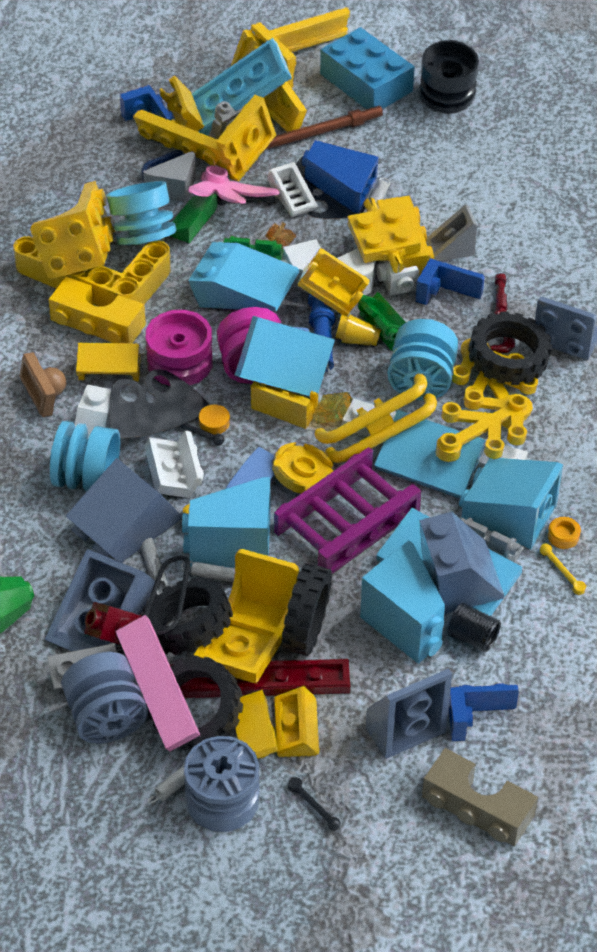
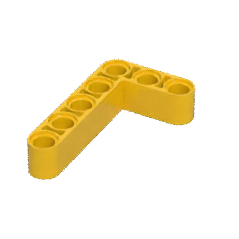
M24 236L18 238L13 244L16 269L20 274L56 289L65 277L92 285L93 303L99 307L111 304L118 295L145 304L171 272L170 247L167 243L159 240L146 244L122 273L105 266H99L54 279L47 277L33 237Z

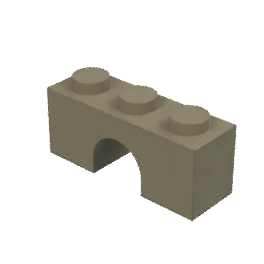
M444 748L424 777L422 797L432 806L439 809L443 808L453 813L465 824L475 825L488 832L495 840L507 842L515 847L535 817L538 796L508 780L501 790L495 794L482 795L475 792L471 785L474 782L476 764Z

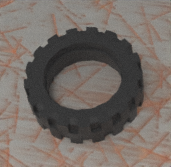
M501 312L498 315L491 313L486 319L481 318L477 326L473 327L468 352H470L469 359L471 362H474V368L478 372L482 371L484 373L483 376L488 379H497V382L505 384V382H511V385H519L520 382L527 384L532 382L533 378L538 379L542 375L543 370H546L552 349V344H550L551 337L545 333L546 329L542 325L538 326L536 320L531 317L527 319L520 313H515V315L509 314V312ZM498 337L515 338L524 342L532 350L533 355L516 360L504 358L494 353L486 342Z
M305 563L302 566L301 572L297 576V582L294 584L292 597L287 607L288 612L284 620L285 627L282 632L283 650L309 656L312 653L318 639V634H320L322 622L326 615V606L329 602V592L332 586L331 569Z
M200 577L191 578V581L187 582L183 610L196 606L208 607L192 621L177 625L167 634L158 636L165 654L172 652L173 655H181L183 651H188V653L197 650V647L202 645L205 647L211 644L213 638H219L224 633L223 629L229 627L233 611L224 588H222L219 582L216 581L214 583L210 578L201 580ZM183 580L176 582L177 585L173 587L170 585L162 589L163 592L161 594H156L148 616L155 632L169 627L166 624L172 617L177 615Z
M192 655L186 660L179 658L173 661L174 665L171 666V669L179 687L193 678L206 677L217 683L221 692V703L218 711L208 724L198 728L200 736L178 748L191 750L204 739L216 736L229 737L231 729L237 727L240 721L238 715L243 710V703L240 702V697H243L242 691L237 685L235 677L223 665L209 657L204 656V659H202L198 655ZM148 710L149 718L154 722L152 715ZM154 722L153 727L158 732V729Z

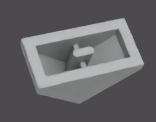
M189 152L143 171L144 183L164 181L166 182L170 199L186 202L189 195L188 189L193 185L196 177L194 152Z
M465 204L427 237L426 244L427 246H432L434 260L445 261L475 255L477 224L470 207Z

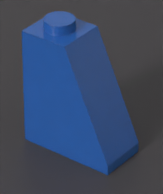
M315 140L311 149L305 151L302 166L305 167L306 180L351 211L359 213L377 179L378 156Z

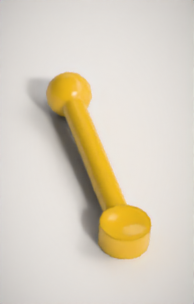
M547 543L542 544L539 548L540 553L543 556H547L573 585L572 591L575 594H584L586 584L575 579L553 554L551 545Z

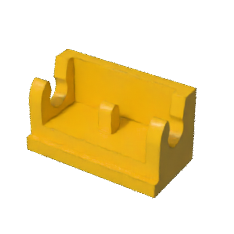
M174 75L169 79L172 88L175 89L174 92L166 93L164 89L160 88L159 93L167 103L168 110H171L175 120L171 121L198 132L204 128V124L193 95Z
M320 248L304 268L297 286L340 314L348 316L362 298V292L368 286L370 280Z
M78 343L76 365L78 381H84L85 374L132 375L133 380L139 382L141 364L139 344Z
M254 381L251 385V409L306 429L319 410L318 393L311 391L310 399L284 389Z

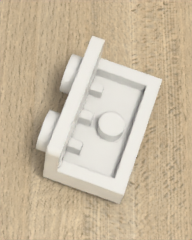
M184 431L178 442L149 437L144 447L155 490L160 494L190 498L203 480V470L199 464L197 446L194 444L191 432Z

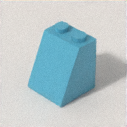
M489 458L484 468L479 467L477 469L471 489H465L459 501V506L462 507L461 518L468 519L470 517L474 522L487 527L488 530L498 532L510 539L515 538L517 539L516 543L532 549L557 506L563 464L549 461Z
M262 477L190 500L189 514L183 513L182 533H188L184 534L183 553H189L190 561L235 568V554L239 549L269 556L271 518L270 477Z
M408 540L362 577L360 618L418 664L427 656L435 655L442 646L445 604L414 544Z

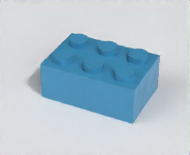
M362 27L320 49V75L365 109L381 106L384 109L413 92L415 66Z

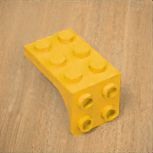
M96 181L84 184L79 201L72 209L58 216L34 222L30 228L45 273L50 279L105 264L107 254L110 252V244L113 242V233L116 230L113 227V217L111 215L107 216L104 207L107 206L103 189H98Z
M239 549L235 554V575L228 599L233 611V617H230L231 623L228 628L223 629L224 633L219 638H213L211 640L212 643L205 647L203 645L198 647L194 655H198L202 659H204V656L209 657L223 665L235 678L256 684L282 643V632L285 627L284 620L288 612L287 607L292 597L294 584L297 582L299 567L288 561Z

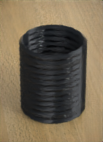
M461 603L450 618L447 634L485 653L491 649L496 641L501 628L500 619L497 620V618L494 619L491 615L488 616L485 612L482 613V611L470 607V605Z

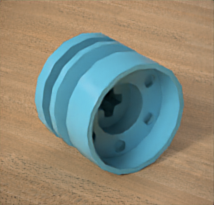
M153 181L134 184L114 190L106 195L110 214L125 216V218L113 224L114 230L122 231L116 235L119 245L148 244L151 241H158L176 232L175 223L166 222L173 218V212L158 209L170 202L166 182Z
M431 319L411 320L400 326L395 336L393 354L387 371L388 381L393 389L400 394L410 389L415 384L414 376L420 373L426 377L428 385L425 392L416 400H423L424 395L427 393L433 394L436 399L446 394L451 386L454 372L453 366L458 352V339L454 332L445 324Z
M62 421L56 432L50 455V480L52 485L63 487L66 484L68 489H76L82 478L83 488L87 492L116 458L119 459L120 433L118 429L96 426L88 437L86 424L79 423L75 427V424L71 421Z

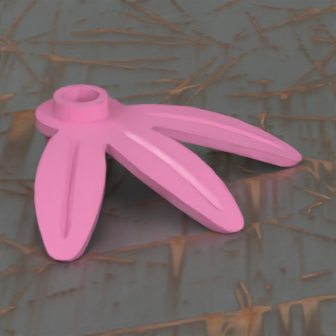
M213 165L208 166L206 171L202 173V182L192 185L188 189V192L202 197L210 196L213 192H216L221 199L238 204H246V199L240 195L265 197L280 193L276 188L229 181L227 170Z

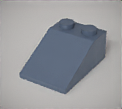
M87 549L45 640L71 652L113 644V642L84 633L86 615L92 608L93 602L140 615L149 599L155 580L143 571Z
M449 668L386 695L367 708L366 729L385 759L446 733L452 673Z

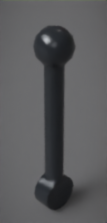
M217 195L218 205L222 206L228 202ZM274 195L265 197L241 196L246 199V202L272 204L275 201Z
M187 423L178 426L212 440L215 445H222L225 439L222 434L217 433L214 435Z
M293 777L289 780V790L293 793H299L327 821V826L330 830L336 831L340 828L341 822L339 818L332 817L302 787L300 778Z

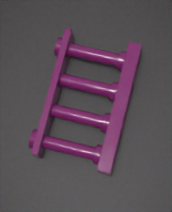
M368 447L361 453L352 455L345 464L290 502L280 505L276 512H274V533L280 536L292 527L318 550L317 566L331 569L333 574L396 529L411 508L420 511L422 491L413 483L403 491H397L372 470L373 450ZM363 478L389 501L380 507L374 508L350 486ZM339 494L362 513L365 518L356 524H350L332 509L327 502ZM316 511L342 534L332 541H326L302 519Z

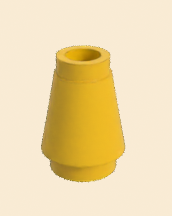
M349 314V317L341 315L335 338L341 339V343L376 346L381 329L375 328V326Z

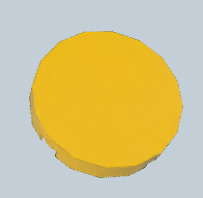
M297 442L287 443L278 449L272 463L275 477L286 488L301 494L333 472V463L322 450L304 443V446H296Z

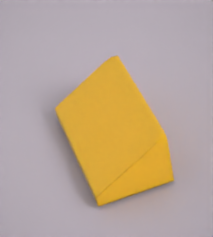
M304 686L275 696L277 756L302 757L318 755L319 736L316 697Z

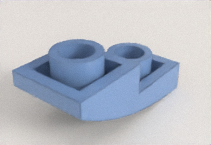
M258 447L237 471L226 489L262 477H270L271 483L276 478L272 470L275 455Z

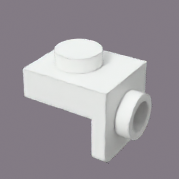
M380 260L379 264L376 265L378 280L384 282L390 296L416 291L419 278L417 266L404 268L403 271L399 272L398 270V273H395L389 261Z

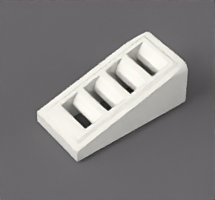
M295 162L269 170L267 181L271 188L279 190L280 193L276 196L291 217L317 210L318 205ZM288 180L291 181L290 183H287V184H283V183H282V182H285V181H288ZM293 187L296 188L295 190H292V191H289V192L286 191L287 189H290V188H293ZM299 194L301 195V197H298V198H295V199H292V200H291V198H290V197L295 196V195H299ZM304 201L306 202V204H304V205H301V206H298V207H295V206H294L295 204H298V203H301V202H304Z

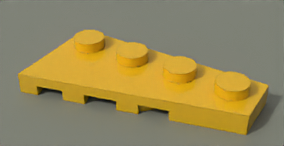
M252 30L242 31L230 67L261 46ZM285 82L263 97L270 117L283 129L289 132L301 128L307 109L288 82Z

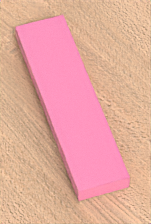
M144 615L115 631L165 748L168 751H172L200 736L150 619Z

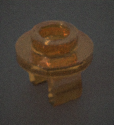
M282 221L279 225L274 222L266 232L265 237L268 238L267 241L276 240L277 244H282L283 248L290 246L289 244L296 238V235L293 231L284 229L286 223Z

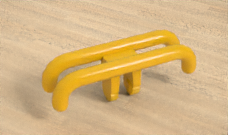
M420 373L414 376L415 384L410 389L384 403L380 398H377L373 401L375 408L368 412L363 407L357 409L356 411L359 415L357 418L332 431L317 428L314 432L315 438L324 444L336 443L365 427L370 436L340 451L333 447H328L325 450V454L333 463L347 462L352 455L359 454L368 447L372 449L428 418L437 407L436 397L431 393L424 395V405L403 418L394 422L390 413L416 400L425 392L428 385L426 377Z

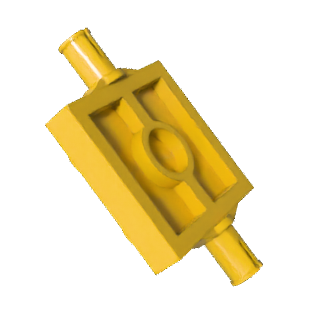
M368 198L364 201L367 212L348 216V227L363 262L389 261L393 272L398 273V270L401 272L405 267L401 257L406 254L420 252V240L403 205L378 209L375 199L370 198L369 201Z

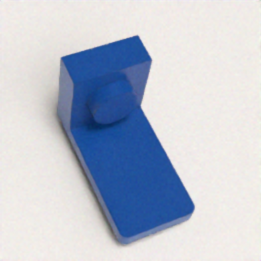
M150 85L120 94L121 116L125 122L134 119L133 116L139 110L147 111L169 121L175 120L172 111H167L160 94H156Z
M430 258L417 280L415 302L427 305L431 296L437 295L440 287L481 299L485 276Z
M498 683L492 686L461 685L459 687H451L448 708L451 740H466L467 727L473 726L472 711L516 709L519 694L518 685Z

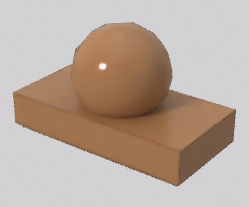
M34 352L23 354L19 377L42 417L52 416L55 398L62 394L66 388V377L58 368L48 367L43 369Z

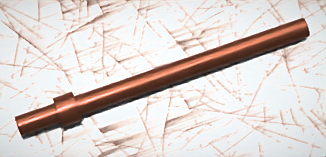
M376 106L362 111L360 109L352 110L345 116L276 135L265 150L350 125L352 128L363 125L364 121L383 116L381 106Z

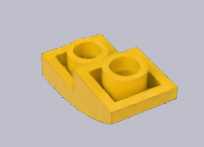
M263 690L240 697V702L243 703V710L238 715L240 721L235 728L237 738L248 744L256 753L257 759L277 752L275 730L270 721L267 700Z

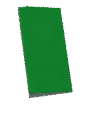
M211 194L207 197L193 196L172 221L175 223L176 232L170 236L190 244L217 210V195Z

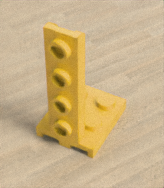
M345 7L272 30H268L259 22L252 24L251 30L255 33L261 45L271 38L277 42L292 76L287 82L293 89L296 56L292 52L347 35L350 10Z
M254 95L243 106L241 112L226 127L218 140L144 110H139L133 116L138 126V132L145 139H153L162 143L167 148L182 150L185 154L193 151L195 157L204 160L209 165H217L226 169L229 178L237 182L241 180L276 137L265 100L258 95Z

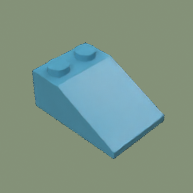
M212 242L188 281L199 307L222 309L261 307L267 308L270 311H277L299 274L298 267L239 243Z

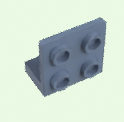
M540 297L537 301L535 320L538 326L542 325L546 329L545 333L550 335L552 348L588 360L597 344V327L595 326L597 316L593 313Z

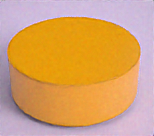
M217 404L204 407L199 413L200 428L214 435L225 432L230 426L229 411Z
M555 518L549 524L548 540L557 548H572L579 542L581 528L572 518Z

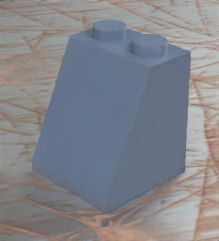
M116 458L65 517L74 524L70 530L84 542L88 538L95 542L91 547L92 549L106 557L112 556L116 561L122 563L140 550L142 543L146 539H155L176 524L183 516L157 490Z
M453 512L419 520L422 561L445 604L444 614L454 612L461 603L474 607L504 599V593L486 541Z

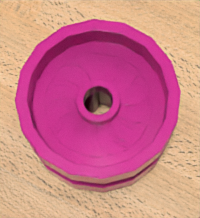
M249 307L230 313L221 321L216 330L224 370L229 378L239 383L252 384L254 382L235 375L252 317L256 316L281 323L277 314L267 308Z
M171 310L159 314L150 321L146 328L145 338L147 368L149 372L156 369L169 371L189 386L199 383L208 376L213 367L212 328L204 317L188 310ZM164 376L154 377L160 383L170 386V382Z

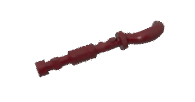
M503 273L495 275L497 294L495 295L496 311L494 313L496 315L501 312H507L506 275ZM503 337V343L492 345L491 350L502 354L508 353L514 349L516 340L515 338Z

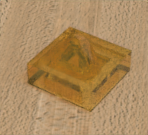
M349 392L324 394L312 417L317 424L342 421L353 399Z

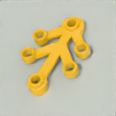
M470 339L465 340L461 345L460 352L463 358L461 364L454 366L452 381L457 385H465L469 382L471 369L474 366V362H471L469 359L470 352H468ZM493 351L494 353L504 358L515 360L525 358L523 355L519 353H512L509 356H506ZM480 371L473 386L465 389V393L471 389H476L483 393L487 385H489L497 399H504L509 395L503 384L498 383L497 379L486 378L483 376L484 373ZM533 378V381L527 384L525 382H520L519 385H511V382H505V384L519 389L524 394L530 395L536 392L538 379ZM506 420L501 425L509 429L511 421Z
M476 389L468 390L465 393V407L470 410L485 408L497 411L486 413L461 410V407L454 402H447L442 406L441 418L445 422L474 423L457 434L445 433L438 438L435 454L440 460L446 462L458 460L461 455L462 446L487 431L488 439L485 443L484 453L492 459L500 458L504 451V442L501 440V423L506 420L511 421L507 441L512 445L524 444L527 429L523 426V421L531 415L533 409L530 399L521 394H511L504 399L484 397L483 393Z

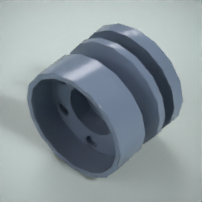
M115 652L96 653L74 663L63 675L61 685L69 708L72 709L71 713L79 736L86 742L100 744L125 738L145 722L148 715L147 706L144 698H142L141 690L137 686L136 678L128 659L124 655Z
M227 736L204 739L191 749L184 765L185 799L189 815L198 825L211 831L220 832L239 829L251 821L258 810L260 798L259 762L256 753L247 743Z

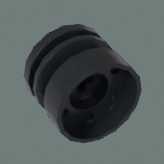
M441 40L425 49L421 62L422 75L420 77L419 93L420 99L427 107L441 113H457L467 109L473 103L476 95V78L479 68L478 54L474 49L464 42L455 40Z

